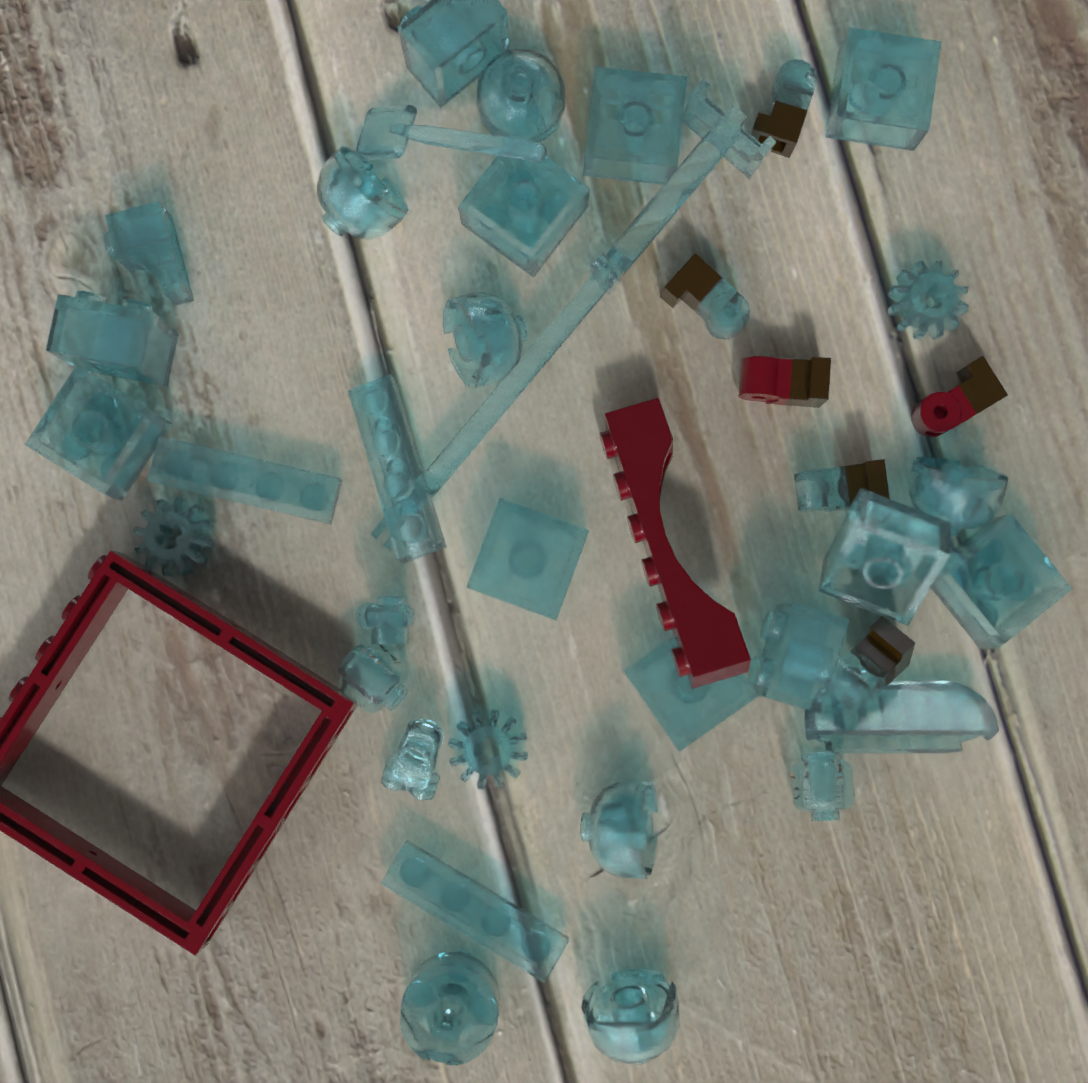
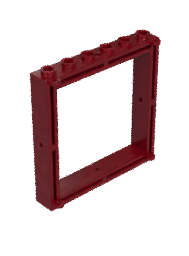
M110 550L107 556L102 555L91 567L88 573V579L91 581L81 596H75L67 604L62 613V619L65 620L55 636L48 637L42 643L35 656L38 663L29 677H23L14 686L9 695V700L12 703L3 717H0V831L196 956L211 941L360 701L130 556ZM128 589L321 710L318 718L197 910L2 787V784Z

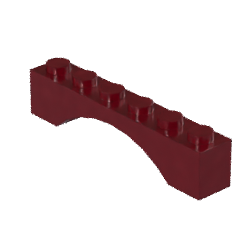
M659 397L605 413L606 431L599 433L600 441L606 459L615 458L619 470L618 473L613 474L620 501L628 499L633 512L632 515L627 516L634 543L643 541L648 556L641 559L645 578L649 587L658 586L663 601L656 603L661 626L664 632L668 630L673 631L678 646L671 649L678 676L683 677L687 675L691 688L694 689L747 673L751 658L735 613L714 601L693 582L677 560L665 533L660 512V496L664 477L673 457V437Z

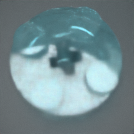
M466 951L444 952L424 961L411 976L401 1002L400 1027L409 1047L421 1058L428 1061L431 1059L446 1063V1065L457 1066L478 1057L489 1046L498 1023L500 991L493 973L482 961ZM445 1000H448L451 1004L457 1002L460 1005L458 1014H455L452 1009L443 1011V1002Z

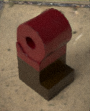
M767 356L741 359L738 396L744 400L766 402V404L820 408L829 400L831 358L812 357L810 360L781 359Z
M984 356L956 372L962 384L947 393L935 392L930 394L914 406L911 421L919 434L926 437L940 436L1008 396Z

